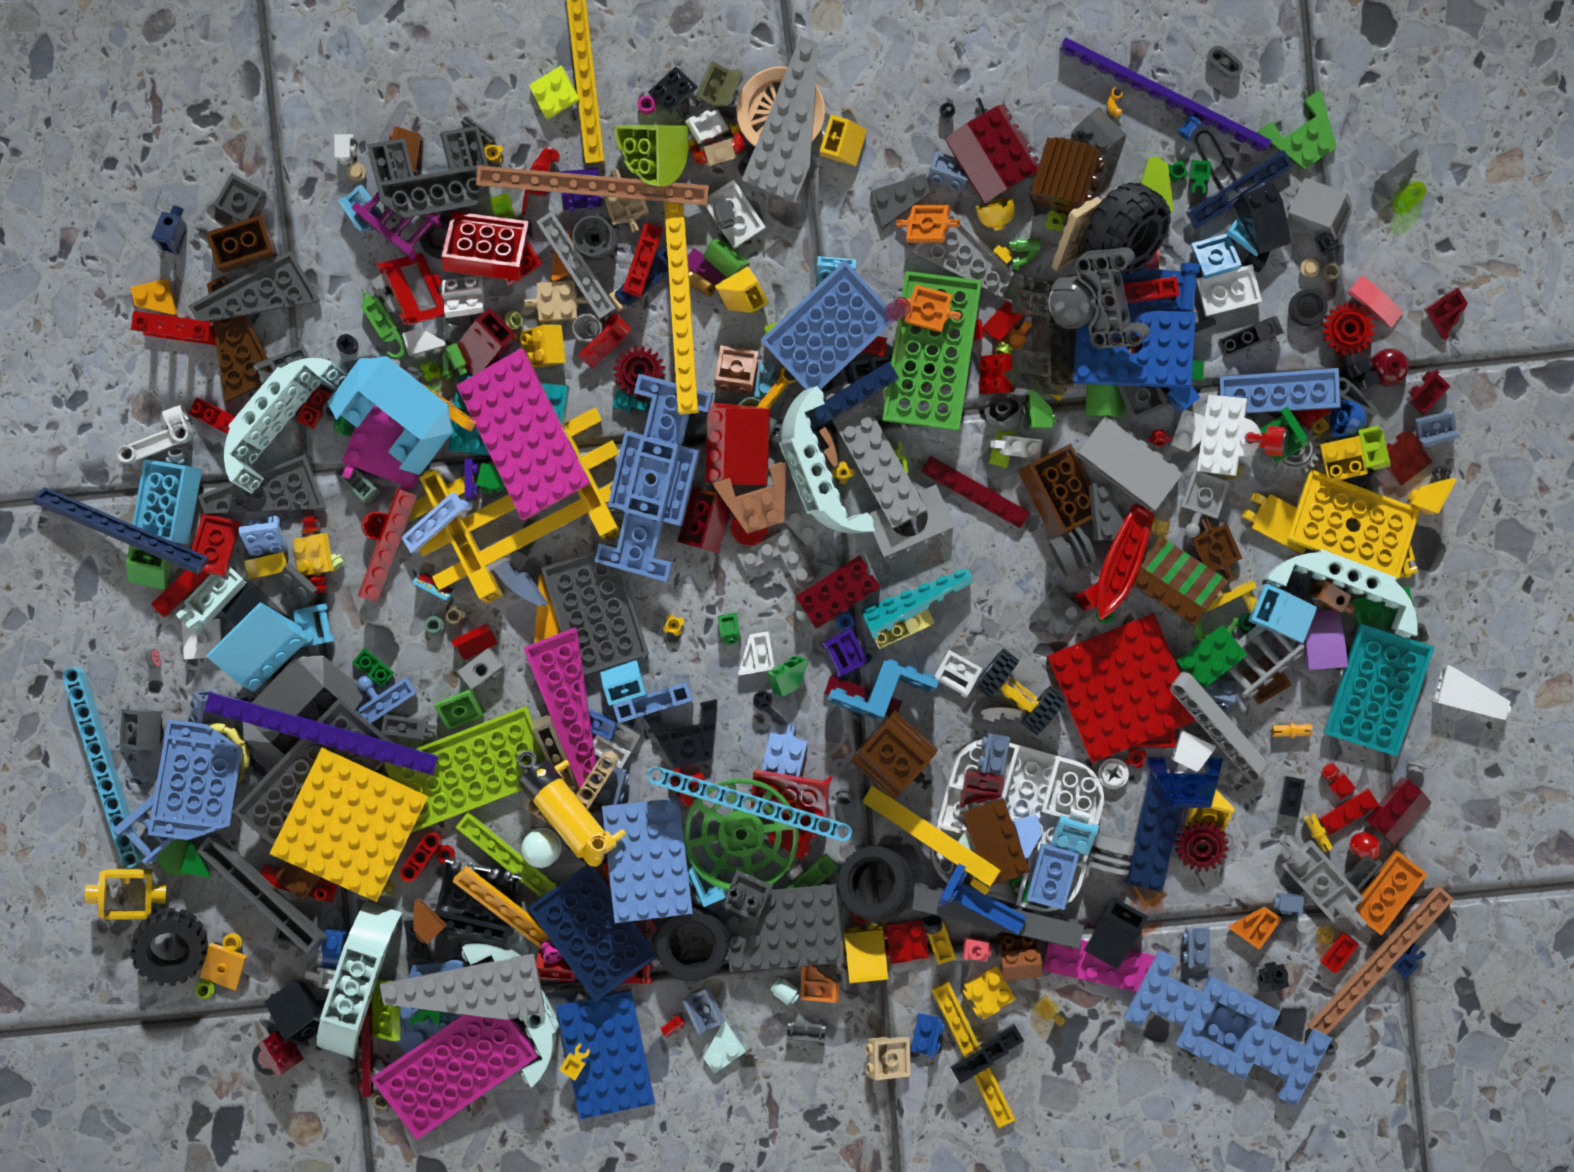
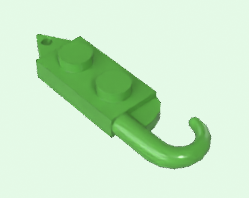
M362 291L363 305L361 308L380 338L385 342L396 340L401 348L399 354L394 355L387 351V355L396 360L403 358L407 353V348L396 324L379 297H374Z

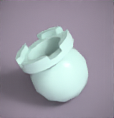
M544 827L534 829L522 842L521 852L523 858L529 865L535 868L548 867L559 858L562 841L554 830Z

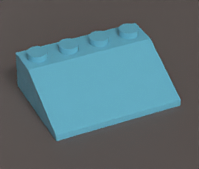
M144 459L132 524L172 542L189 544L202 469Z
M260 602L206 656L241 686L255 692L308 640L301 626Z

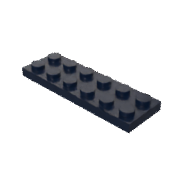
M1154 771L1149 772L1133 842L1136 844L1133 855H1130L1128 860L1131 862V865L1127 866L1129 873L1125 875L1123 881L1125 884L1162 892L1188 785L1187 779Z

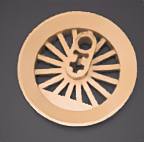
M771 67L760 71L745 84L737 102L739 127L753 146H756L763 127L757 132L752 127L766 122L773 105V101L766 94L767 89L770 87L775 100L776 92L773 83H780L781 85L788 67ZM817 85L815 88L812 141L819 134L825 117L824 99ZM763 98H764L770 105H768V104L762 102ZM759 106H760V107H762V108H764V109H767V110H758V109H759ZM755 115H767L753 121Z

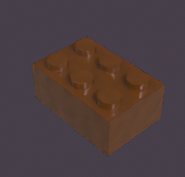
M262 215L206 232L216 267L223 273L278 256L267 219Z

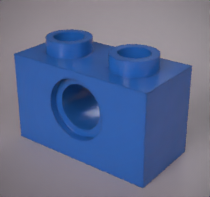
M1192 386L1191 388H1167L1168 401L1178 413L1184 411L1201 398Z

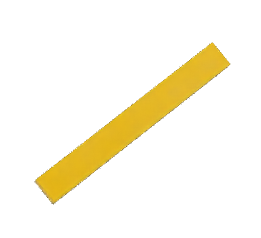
M872 786L862 802L956 865L959 863L966 867L965 871L991 887L1000 874L1001 870L876 787Z
M946 981L931 990L963 1056L979 1046V1043L949 981ZM988 1067L973 1076L998 1129L1016 1121L991 1068Z

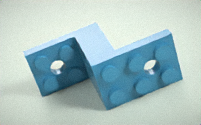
M888 659V661L884 660L880 666L867 702H864L865 699L857 695H854V697L848 696L846 691L836 688V690L832 689L826 701L880 722L885 716L898 680L931 693L937 688L939 681L935 680L936 677L928 673L922 675L917 673V669L907 666L904 668L899 666V662Z

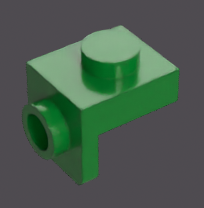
M342 416L337 420L335 418L333 430H336L335 434L351 437L355 426Z

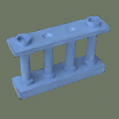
M155 793L112 829L118 837L121 835L127 836L145 855V858L142 860L144 865L148 863L150 865L159 858L158 854L176 839L155 836L161 844L151 851L132 831V826L137 821L139 823L142 822L149 829L150 819L147 813L152 809Z

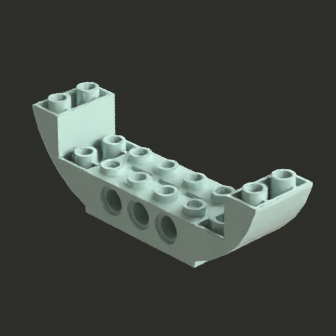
M321 358L300 359L282 368L277 367L228 425L230 430L224 448V463L229 480L252 494L264 480L251 467L252 463L269 446L274 437L283 429L290 418L295 415L300 406L307 401L308 397L320 385L322 380L338 389L348 373L333 362Z
M818 386L802 391L794 399L785 415L782 427V442H779V445L806 513L812 514L820 523L838 532L857 534L875 531L873 518L868 513L846 518V509L840 503V494L834 488L832 474L826 468L825 457L818 448V439L812 433L809 417L804 413L825 404L823 401L824 395Z
M1323 549L1281 562L1263 578L1264 581H1267L1268 585L1280 588L1287 585L1292 570L1301 574H1307L1308 572L1316 580H1329L1331 584L1338 588H1349L1348 592L1356 595L1365 594L1367 595L1366 598L1371 601L1386 602L1385 606L1392 609L1397 608L1398 611L1391 629L1396 631V635L1404 638L1417 636L1415 609L1404 589L1395 581L1396 577ZM1330 565L1335 567L1334 575L1329 571ZM1349 572L1354 576L1352 582L1348 579ZM1368 579L1372 582L1371 588H1368L1366 584Z
M366 901L362 906L343 947L321 1014L317 1034L318 1047L355 1059L359 1042L361 1041L358 1037L392 934L398 929L402 912Z
M476 940L468 941L462 947L463 958L466 962L469 961L470 965L490 955L493 957L491 958L492 962L521 956L514 949L506 945L502 947ZM542 987L545 1012L536 1014L540 1019L535 1018L534 1014L519 1017L521 1021L524 1020L527 1026L525 1028L526 1033L530 1039L533 1038L535 1042L534 1049L538 1055L537 1058L525 1065L522 1070V1078L526 1084L529 1083L530 1087H533L541 1078L552 1059L557 1041V1028L560 1025Z

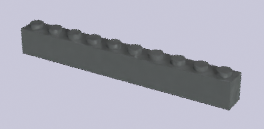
M918 883L915 886L913 898H911L909 906L906 907L909 910L1014 934L955 901L947 902L945 906L938 904L945 890L942 888H936L935 891L928 889L929 885ZM1012 905L1011 909L1027 917L1019 936L1080 949L1084 925L1079 924L1080 921L1068 919L1067 922L1060 920V916L1052 914L1049 917L1041 916L1042 912L1031 910L1030 913L1024 912L1022 907Z

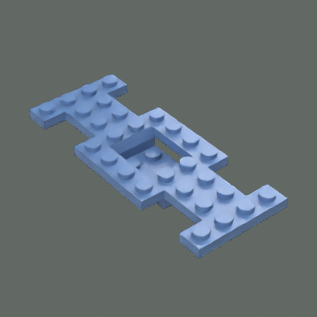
M1159 949L1124 1014V1019L1142 1027L1150 1010L1183 1027L1175 1042L1177 1046L1243 1080L1246 1079L1253 1064H1256L1285 1079L1278 1097L1297 1106L1332 1038L1313 1028L1305 1045L1272 1029L1281 1013L1279 1010L1211 975L1202 991L1186 985L1169 976L1177 958ZM1214 1041H1216V1042H1218V1043H1220V1044H1222V1045L1228 1047L1229 1049H1227V1048H1225V1047H1223V1046H1221V1045L1215 1043Z

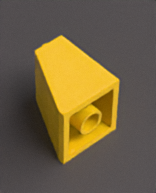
M878 924L867 925L865 929H859V926L848 927V930L844 931L849 983L887 980L888 971L883 928L878 927Z

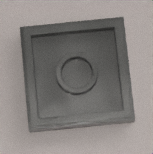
M231 173L213 206L238 221H243L254 216L266 192Z

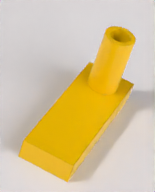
M1249 580L1217 596L1207 612L1242 595L1251 614L1257 600L1252 591L1257 588L1255 582Z

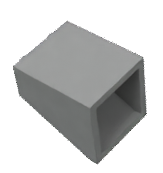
M1304 178L1303 182L1298 185L1294 200L1290 201L1287 211L1290 219L1320 234L1325 232L1328 234L1330 232L1332 239L1336 241L1352 209V204L1348 193Z

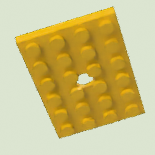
M1310 469L1287 541L1317 552L1323 549L1394 576L1398 580L1420 509L1342 480L1328 482L1326 474ZM1353 518L1357 520L1360 526L1357 532H1351L1347 529L1346 521Z

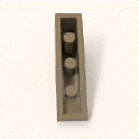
M550 714L533 720V731L546 760L550 761L554 767L564 760H568ZM571 766L560 772L565 783L572 791L579 788Z

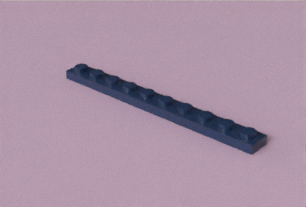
M44 487L33 497V503L196 574L209 563V557L49 488Z

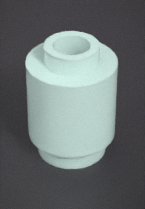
M779 977L770 989L774 992V996L787 1005L789 1002L793 1004L799 996L797 993L798 988Z

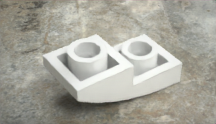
M989 707L980 710V714L984 715L983 719L994 722V719L1000 720L1001 713H1004L1003 717L1015 720V717L1020 718L1022 714L1021 710L1009 707Z

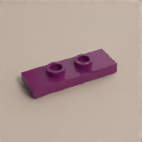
M693 248L688 255L689 269L709 281L713 286L727 279L724 274L703 257L704 254Z

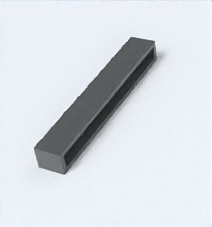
M219 835L208 836L197 849V852L306 954L315 952L328 937L222 837Z

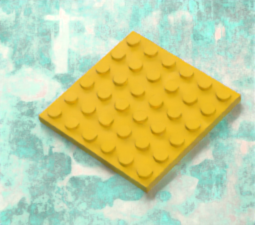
M322 747L269 854L377 902L428 796Z

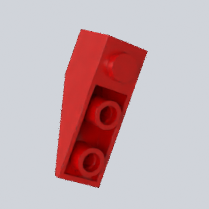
M198 397L195 398L188 413L226 434L230 430L228 425L236 417Z

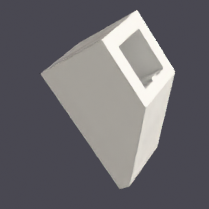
M422 328L402 333L408 355L415 359L424 358L427 353L431 352L433 354L442 353L448 347L446 342Z

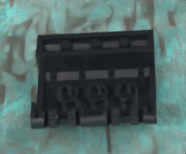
M446 857L442 871L444 876L437 907L434 910L447 924L440 933L505 947L511 926L453 882L454 877L461 871L462 861L457 860L454 866L455 859ZM468 863L467 867L473 871V863ZM475 865L474 872L517 904L522 874L513 873L512 879H510L511 872L506 871L504 880L498 879L499 869H494L492 875L491 867Z

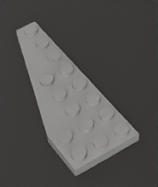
M534 953L380 984L383 1004L504 1020L545 1012Z

